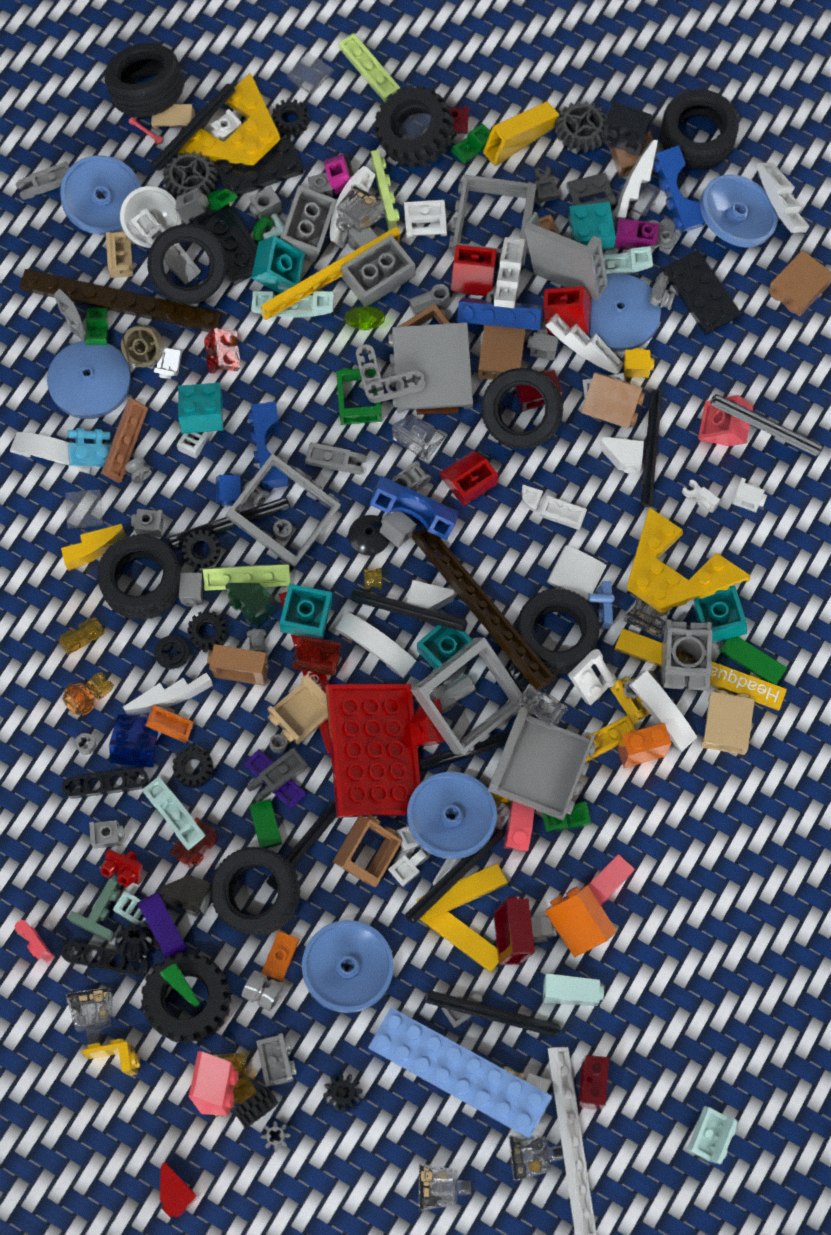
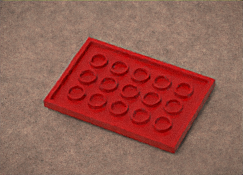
M328 684L325 688L336 817H368L369 815L373 817L407 816L411 795L418 785L421 784L417 746H412L409 727L414 716L411 684Z

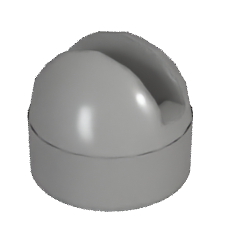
M276 734L270 738V749L273 753L281 754L286 750L287 739L285 736ZM277 742H281L280 747H277Z

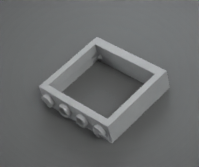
M464 174L463 183H460L458 188V194H461V198L456 200L455 212H458V216L453 218L452 230H455L454 236L450 235L449 247L452 248V256L455 255L456 244L491 248L461 243L469 191L526 199L520 239H525L522 265L524 266L528 246L524 225L533 214L537 184ZM492 248L497 249L496 262H500L502 249Z
M272 454L226 513V518L287 564L289 563L291 567L295 568L339 510L341 505L338 502L340 500L331 493L328 495L321 490L323 487L316 481L312 480L310 482L304 478L305 473L297 467L292 469L288 466V461L284 457L282 458L280 455L276 457ZM273 466L330 508L329 512L296 555L292 554L237 513Z
M485 637L472 640L411 689V692L454 754L465 755L467 752L473 751L476 743L489 738L490 732L493 729L502 727L507 722L506 719L510 715H516L522 706L521 704L524 705L527 702ZM479 654L509 698V701L459 741L427 694L475 655Z

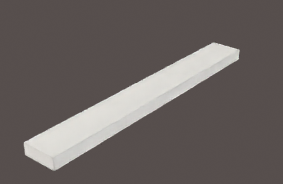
M553 1047L548 1049L575 1235H597L568 1047Z

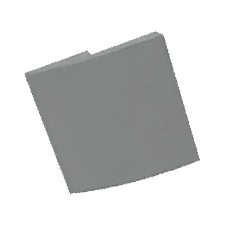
M59 289L54 294L60 313L65 316L70 331L84 341L86 339V332L80 315L69 297Z

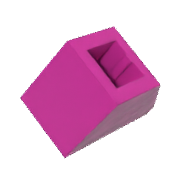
M344 153L327 159L324 163L329 183L335 194L341 193L347 182L351 179Z

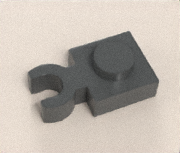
M546 166L545 174H540L538 168H535V178L538 180L535 181V184H537L536 194L538 203L557 200L559 197L555 178L549 179L550 168Z

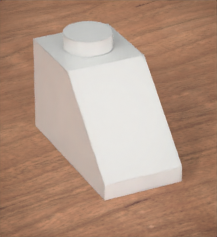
M611 437L601 438V451L618 470L628 474L640 473L644 441Z
M413 580L406 603L436 611L453 602L455 591Z

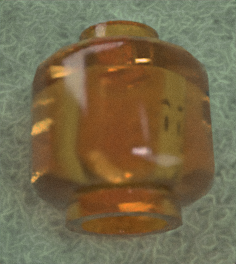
M72 683L65 688L62 700L71 713L83 716L92 711L95 706V695L85 684Z

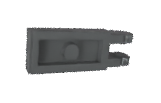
M292 748L263 770L246 788L248 791L255 790L264 781L267 787L255 797L256 801L260 802L269 796L271 792L274 793L308 767V764L298 751Z

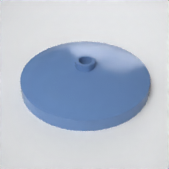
M103 155L89 156L74 163L64 175L60 190L62 208L70 221L86 232L97 235H106V232H120L123 230L120 223L121 206L125 198L132 191L141 188V185L132 169L120 160Z
M722 175L710 181L702 192L700 210L703 219L712 232L722 240L739 247H755L766 242L775 231L778 221L777 212L771 204L766 191L754 181L739 175Z
M627 274L606 275L608 286L598 301L591 298L589 335L587 336L591 338L597 334L612 351L623 352L639 348L653 337L658 328L661 316L660 303L658 306L650 304L649 299L653 289L641 279Z
M86 340L67 346L56 355L48 370L47 385L54 403L63 412L80 419H95L108 415L124 402L130 390L131 373L125 357L114 346L108 343L107 345H86Z
M442 772L424 780L412 793L407 809L408 827L414 840L428 853L446 859L468 857L481 850L492 837L497 820L496 804L487 787L476 778L460 772Z
M337 921L323 927L308 942L303 954L302 974L308 991L317 1002L336 1012L353 1013L371 1007L384 996L393 976V956L387 941L376 929L359 921ZM351 966L352 969L349 972H345L344 967Z

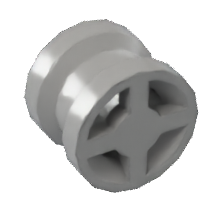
M143 457L134 458L125 466L126 471L131 473V479L134 483L146 480L152 473L150 468L145 466Z

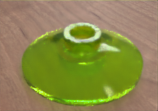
M356 307L345 313L344 321L351 327L366 331L382 325L385 322V314L374 307Z

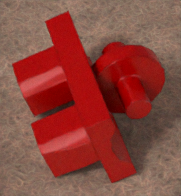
M108 849L105 852V862L101 866V874L107 878L117 874L118 881L125 887L132 883L139 885L142 882L141 871L143 865L136 861L137 854L133 851L124 855Z

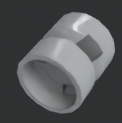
M255 970L248 979L241 996L251 1002L258 1001L260 1007L271 1011L278 1001L284 985L274 979L268 981L266 975Z

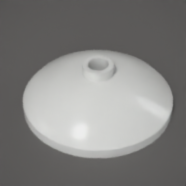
M145 186L132 191L125 198L120 209V223L124 233L132 242L145 248H151L129 221L144 208H147L156 221L167 230L170 227L180 225L181 216L176 211V200L171 194L159 187Z

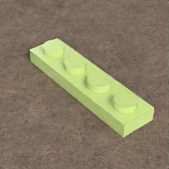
M355 33L338 43V48L384 102L388 100L387 96L389 94L394 95L397 93L396 90L400 88Z
M379 150L371 151V162L384 214H386L388 230L396 227V222L400 221L398 210L393 208L395 198L393 191L389 192L388 187L391 186L389 174L385 175L384 169H386L385 158L380 157Z
M289 563L203 569L204 591L278 587L291 584Z

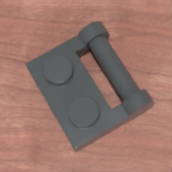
M606 173L567 182V189L573 206L610 202V206L616 205L615 196L612 193ZM605 195L604 198H600V199H596V200H592V201H588V202H584V203H581V202H580V201H583V200H587V199H591V198H595V197H599V196Z

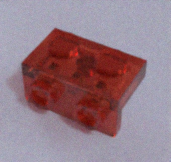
M213 328L204 339V345L207 348L206 363L209 366V373L214 374L218 369L238 371L241 365L236 331Z
M298 635L292 669L335 676L340 658L341 643Z
M197 817L195 821L206 836L189 851L180 840L169 851L170 855L190 870L193 866L197 867L202 862L204 852L207 848L211 849L218 840L217 830L209 827Z

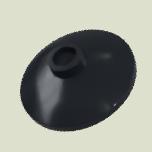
M365 515L359 517L351 524L348 539L356 552L372 556L386 549L390 541L379 532L383 524L381 523L382 518L374 515ZM367 530H372L373 534L367 535L365 532Z

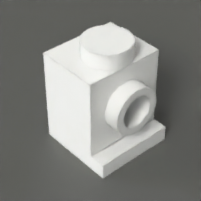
M228 109L225 115L211 124L212 131L210 133L224 142L242 123Z
M742 478L732 504L756 512L758 507H763L767 498V495L764 494L765 490L756 484L745 483L746 479Z

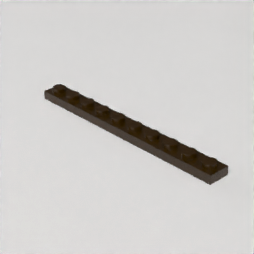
M25 269L19 285L22 291L55 298L54 294L60 289L75 303L97 308H108V310L213 334H217L222 318L221 312Z
M426 528L413 532V541L536 691L554 684L555 676L439 536L428 532Z

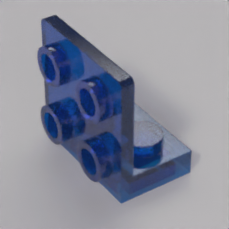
M121 714L117 716L109 742L110 763L154 768L155 743L158 731L145 726L148 717Z

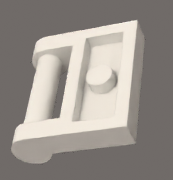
M444 200L404 202L406 238L436 234L447 236ZM440 222V226L412 228V224Z
M597 649L591 651L568 674L585 703L590 706L609 687L615 686L614 683L617 681L616 676L609 671L604 663L602 653ZM593 664L597 666L603 676L600 681L591 668Z

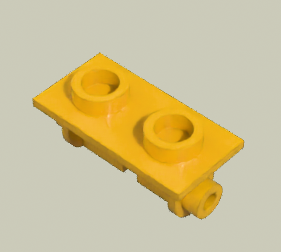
M630 678L619 679L614 683L615 686L610 689L632 723L636 724L650 713L641 704L642 700L640 698L632 699L631 697H626L623 691L624 683Z

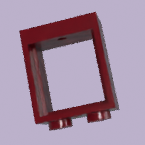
M510 896L493 912L499 965H521L535 953L529 899H521L520 896Z
M585 1055L581 1062L578 1108L602 1110L606 1106L609 1057Z

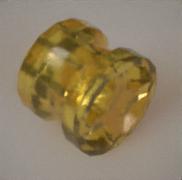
M376 568L375 570L364 569L365 590H369L371 587L382 589L381 568Z
M102 672L95 674L86 684V688L93 691L98 700L108 695L114 687L111 681L105 679V675Z

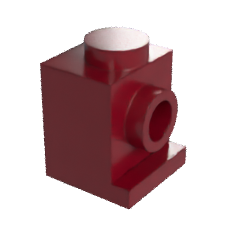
M465 106V108H449L455 123L453 125L455 129L454 134H468L469 106Z

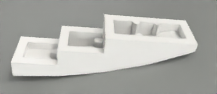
M653 140L647 145L632 168L619 197L614 216L615 219L626 218L629 201L634 202L638 200L641 183L650 181L658 140Z
M758 163L757 169L762 184L780 219L791 233L806 232L809 225L799 214L802 206L792 196L795 187L774 163Z
M144 208L129 221L150 247L156 238L165 231V228L156 221L147 208ZM179 243L171 246L166 252L164 263L185 285L201 273Z
M504 238L494 306L515 307L525 239Z
M557 313L550 318L546 327L560 341L593 364L614 374L619 373L624 363L597 334L589 338L577 324L570 328Z
M644 670L629 684L630 688L642 700L641 704L654 717L652 720L657 725L665 723L670 740L680 752H683L697 736L666 692L647 670Z
M207 673L189 684L182 678L165 690L159 683L123 708L128 716L150 713L153 705L163 709L176 705L198 695L213 686Z

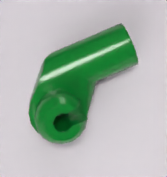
M263 216L253 227V240L256 245L263 240V231L266 228L271 229L273 227L274 221L272 218Z

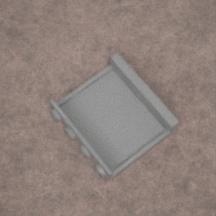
M534 212L524 225L534 274L566 288L584 286L592 296L591 298L598 301L608 286L601 239L593 236L587 246L540 227L538 213Z
M467 323L392 327V334L388 335L389 347L393 346L394 354H390V366L395 367V374H392L391 377L417 370L423 373L426 385L421 391L393 399V407H397L398 413H401V410L464 406V409H472L473 397ZM413 378L414 385H417L419 380ZM403 380L405 388H408L406 380ZM394 382L392 387H396V391L401 388V384Z
M520 707L488 791L563 820L566 813L570 815L575 804V802L571 801L572 796L579 793L582 785L579 782L580 775L585 776L589 766L586 759L588 755L592 757L597 745L593 743L595 735L592 734L591 738L588 739L555 725H548L542 720L527 715L529 710Z

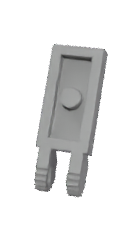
M63 162L18 180L15 185L19 190L27 188L20 193L21 199L33 198L36 194L39 195L61 187L63 177L70 168L68 163Z
M311 442L305 464L362 475L364 468L349 464V460L364 463L367 457L363 454L351 452V450Z

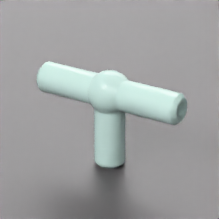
M278 214L271 215L277 229L264 233V239L273 235L276 237L281 236L284 224Z

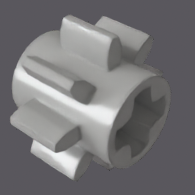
M274 1121V1127L269 1128L265 1126L267 1134L261 1136V1138L267 1139L266 1148L273 1145L275 1151L278 1152V1146L283 1145L287 1147L284 1141L285 1138H290L291 1135L283 1132L287 1127L286 1125L279 1128L277 1122ZM273 1131L275 1133L281 1131L279 1135L281 1140L279 1142L276 1140L271 1142L273 1138L271 1133Z

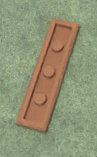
M133 398L128 399L101 472V474L117 483L122 482L126 471L125 466L130 460L148 407Z

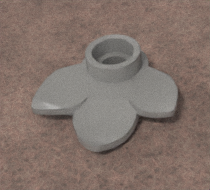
M665 218L661 223L656 220L646 221L659 224L657 243L651 245V249L659 246L663 249H670L675 245L677 236L674 232L675 225L671 219Z

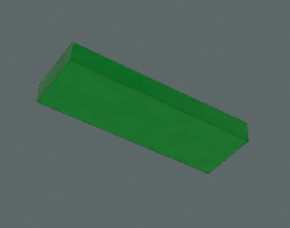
M738 636L727 639L719 651L764 681L777 685L787 667Z

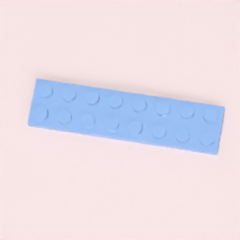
M392 1007L389 1009L368 1047L370 1050L529 1139L552 1098L548 1093Z

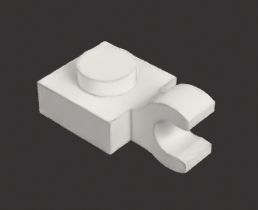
M690 480L689 485L694 490L689 491L684 487L682 490L683 495L688 498L696 497V501L702 509L713 513L718 507L720 499L705 487L701 488L696 481Z
M422 850L417 852L410 860L404 855L388 871L404 887L420 873L416 867L428 859L427 855Z

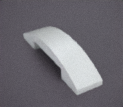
M365 166L359 169L347 182L333 210L330 224V240L342 249L348 238L349 230L348 228L344 233L338 230L343 224L345 226L347 224V221L345 222L344 220L348 217L349 213L343 210L350 212L355 206V201L358 199V196L348 201L349 197L346 196H348V193L354 186L368 193L375 178V174Z
M17 432L10 452L26 457L33 455L68 465L70 469L90 474L92 466H70L68 456L69 442L44 435Z
M349 612L345 614L334 628L351 642L355 641L386 663V667L403 679L417 662L409 653L381 631Z

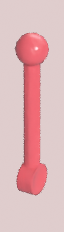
M131 117L129 119L131 125L137 126L152 137L157 145L162 144L161 136L154 135L139 124L136 118Z

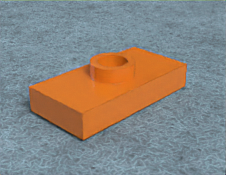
M153 705L145 726L186 743L194 722Z
M278 931L261 973L283 983L300 940Z

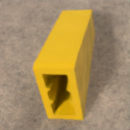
M546 101L494 125L483 153L494 166L499 165L554 129L559 114Z

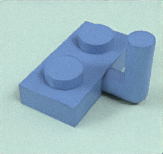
M603 581L599 588L596 589L595 594H588L589 602H599V609H597L596 613L599 619L598 622H600V629H609L613 623L612 603L615 597L612 595L611 581Z

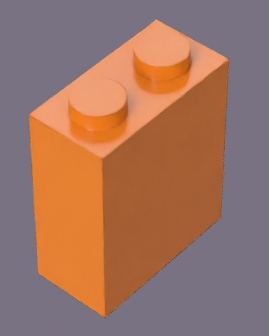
M662 723L622 734L617 749L623 768L666 757L672 743L666 725Z
M588 885L580 889L577 886L566 893L567 896L565 897L557 896L550 901L551 906L545 911L574 958L608 941L617 932Z

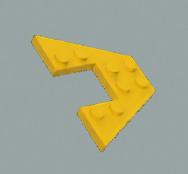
M251 73L234 87L235 93L225 102L227 106L248 119L224 142L201 128L178 152L180 155H184L185 150L188 154H191L194 150L195 155L202 152V158L208 156L210 161L221 159L228 160L229 163H243L254 166L281 139Z
M648 509L627 583L628 591L662 613L670 610L672 607L685 605L689 600L698 597L702 599L715 594L718 590H727L729 586L750 581L751 575L717 552L689 580L661 562L659 558L683 535V529L653 509Z

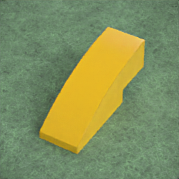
M122 524L81 534L82 543L61 548L68 571L96 560L106 553L105 551L110 545H113L119 539L121 540L125 536Z

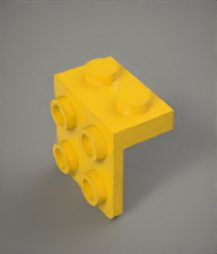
M124 1039L111 1040L110 1045L101 1046V1043L89 1044L87 1049L81 1050L82 1055L88 1059L119 1054L121 1071L128 1076L138 1074L137 1068L141 1067L139 1054H136L134 1046L124 1041Z

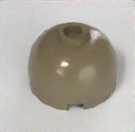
M137 325L125 332L126 334L121 341L122 353L128 362L131 361L135 364L134 366L147 367L156 363L162 356L164 341L161 334L154 327Z

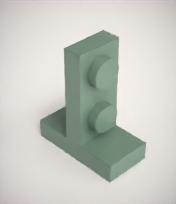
M109 878L88 919L71 911L67 919L71 923L111 942L115 934L100 924L107 920L110 913L108 909L112 901L116 902L121 893L118 882Z

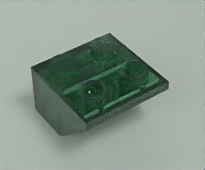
M228 583L225 585L227 590L226 596L229 599L228 603L234 610L237 611L239 609L244 614L243 618L249 625L252 626L254 624L259 629L277 612L274 597L260 583Z

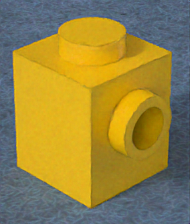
M643 348L625 350L623 358L625 377L649 378L650 370H654V358H650V350Z

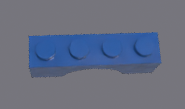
M678 145L656 153L652 168L655 173H658L660 178L659 186L666 194V205L669 210H672L674 215L673 223L675 228L679 229L680 234L702 227L706 222L701 214L700 202L686 199L678 189L677 176L686 165Z
M462 298L458 305L457 322L540 330L544 310L543 305L519 304L515 305L514 308L494 306V303L484 301L483 299Z
M276 401L251 405L252 412L248 413L249 424L254 425V432H251L252 444H257V451H253L255 464L259 463L260 469L272 455L266 447L267 440L272 433L280 429ZM274 466L260 482L263 484L264 490L289 486L287 476Z
M383 476L380 477L372 492L369 504L388 514L393 511L411 514L425 525L428 532L445 540L448 539L456 525L458 515L457 510Z

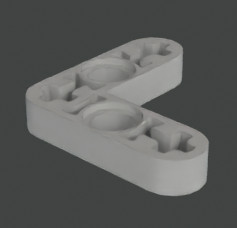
M364 344L357 348L356 357L366 396L370 402H383L419 392L425 387V377L423 373L417 370L382 379L373 347ZM366 351L368 352V358L370 361V363L367 364L363 353ZM369 369L376 371V375L372 378L365 376L366 371ZM413 378L419 380L417 385H414ZM403 380H406L408 388H405ZM398 382L401 384V388L398 391H391L390 385ZM385 385H386V390H387V392H388V393H386V394H385L384 388H383V386H385ZM373 389H377V396L373 395Z

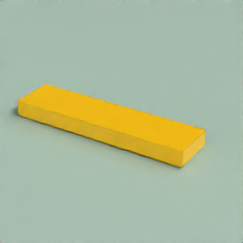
M498 863L459 880L423 915L425 920L428 921L506 886L508 882Z
M449 912L428 921L425 920L424 916L419 919L488 972L492 973L499 963L497 948Z

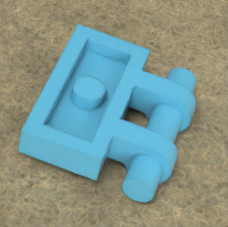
M83 428L68 430L67 437L75 438V443H69L68 445L69 465L103 467L111 445L103 444L102 440H110V432H104L102 429L85 431ZM84 439H93L94 444L84 443Z

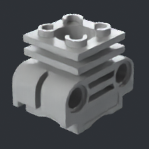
M667 620L662 642L661 685H663V688L683 689L684 686H687V690L708 691L711 675V622H691L689 630H687V622ZM687 653L694 658L696 663L684 664L678 660L676 655Z

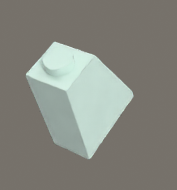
M555 974L545 975L543 1003L598 1006L599 1000L604 999V986H600V980Z

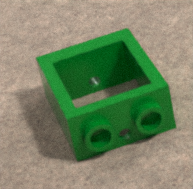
M343 368L336 371L340 424L382 422L381 402L375 403L376 406L344 409L342 382L362 380L360 369ZM369 369L365 373L367 378H372L376 375L374 369ZM374 389L375 396H377L378 391L377 389Z

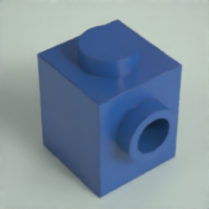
M218 475L216 477V503H222V506H232L241 495V475Z

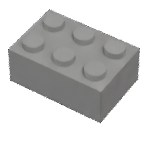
M299 185L293 197L280 239L304 252L305 259L315 262L320 253L337 200Z
M390 235L341 266L342 279L366 308L415 276V263L395 238Z

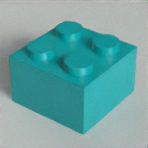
M610 202L569 206L568 222L571 240L587 246L591 238L595 236L601 239L603 251L614 250L616 235Z
M274 235L258 243L251 278L281 294L300 282L305 253Z
M220 383L178 386V418L181 434L223 431V399Z
M289 584L279 623L280 632L323 641L332 604V592Z
M735 585L729 586L727 590H718L715 594L702 599L699 597L693 599V608L698 623L711 622L712 643L747 634V622Z
M437 625L417 643V652L436 670L469 644L472 639L465 631L461 632ZM459 668L456 672H454L451 676H449L445 681L449 680V679H450L455 673H457L461 668Z

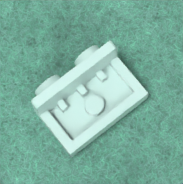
M704 1106L687 1150L709 1162L721 1164L727 1155V1148L731 1138L736 1132L738 1120Z

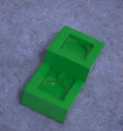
M484 124L479 125L468 132L467 138L454 145L451 152L465 165L484 150L491 131Z
M226 188L222 191L216 190L206 196L209 201V205L206 208L219 210L238 197Z
M88 308L86 314V345H107L108 308Z
M271 799L250 804L249 807L259 846L267 849L281 845L282 841Z
M587 802L574 804L571 814L566 813L563 820L542 812L546 832L592 825Z

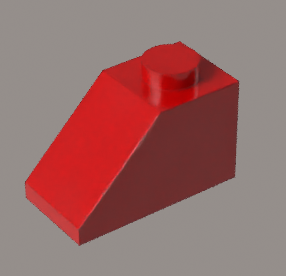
M440 699L431 700L442 715ZM419 705L409 724L412 746H432L445 742L422 706Z
M164 1162L161 1165L160 1201L164 1204L161 1209L170 1218L173 1215L179 1218L199 1197Z

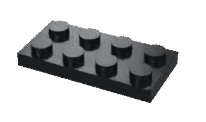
M290 137L279 140L254 166L243 163H229L228 160L214 162L224 189H228L237 196L304 174Z
M229 204L219 210H210L192 220L193 225L210 231L221 243L226 256V274L234 286L252 276L258 246Z
M699 250L663 268L662 272L669 277L668 281L705 336L741 317L742 313Z

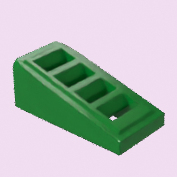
M174 963L160 972L162 978L192 1006L197 1007L200 1005L177 964Z

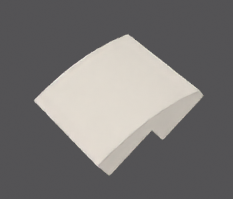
M566 545L547 583L555 588L569 589L571 592L579 593L581 597L583 596L585 600H588V594L594 592L606 565Z

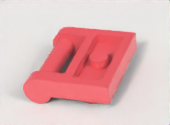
M24 920L17 921L15 930L25 940L29 941L27 947L32 955L36 956L38 960L42 958L45 962L53 959L54 956L36 930L30 927Z

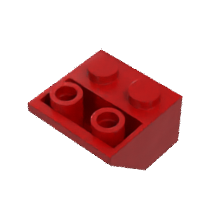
M456 244L451 293L486 297L493 287L497 249Z
M584 286L545 289L543 310L546 324L557 313L570 328L577 324L589 335L592 296ZM547 328L548 334H550L551 336H555V335Z
M475 451L467 454L439 473L463 507L498 484V473L486 458Z

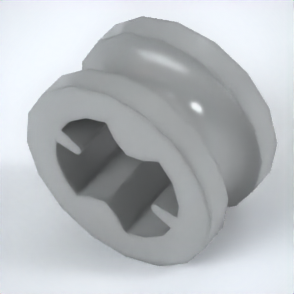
M665 290L660 308L667 307L668 310L671 309L675 292L669 293L668 290Z
M278 520L273 526L274 535L278 540L286 541L291 538L293 529L288 520ZM283 526H286L287 533L283 532V534H280L279 527L283 529Z
M83 733L76 738L75 747L81 754L88 755L95 750L96 741L92 735ZM84 739H86L88 742L91 740V743L88 744L87 749H85L83 746L80 748V745L83 744Z

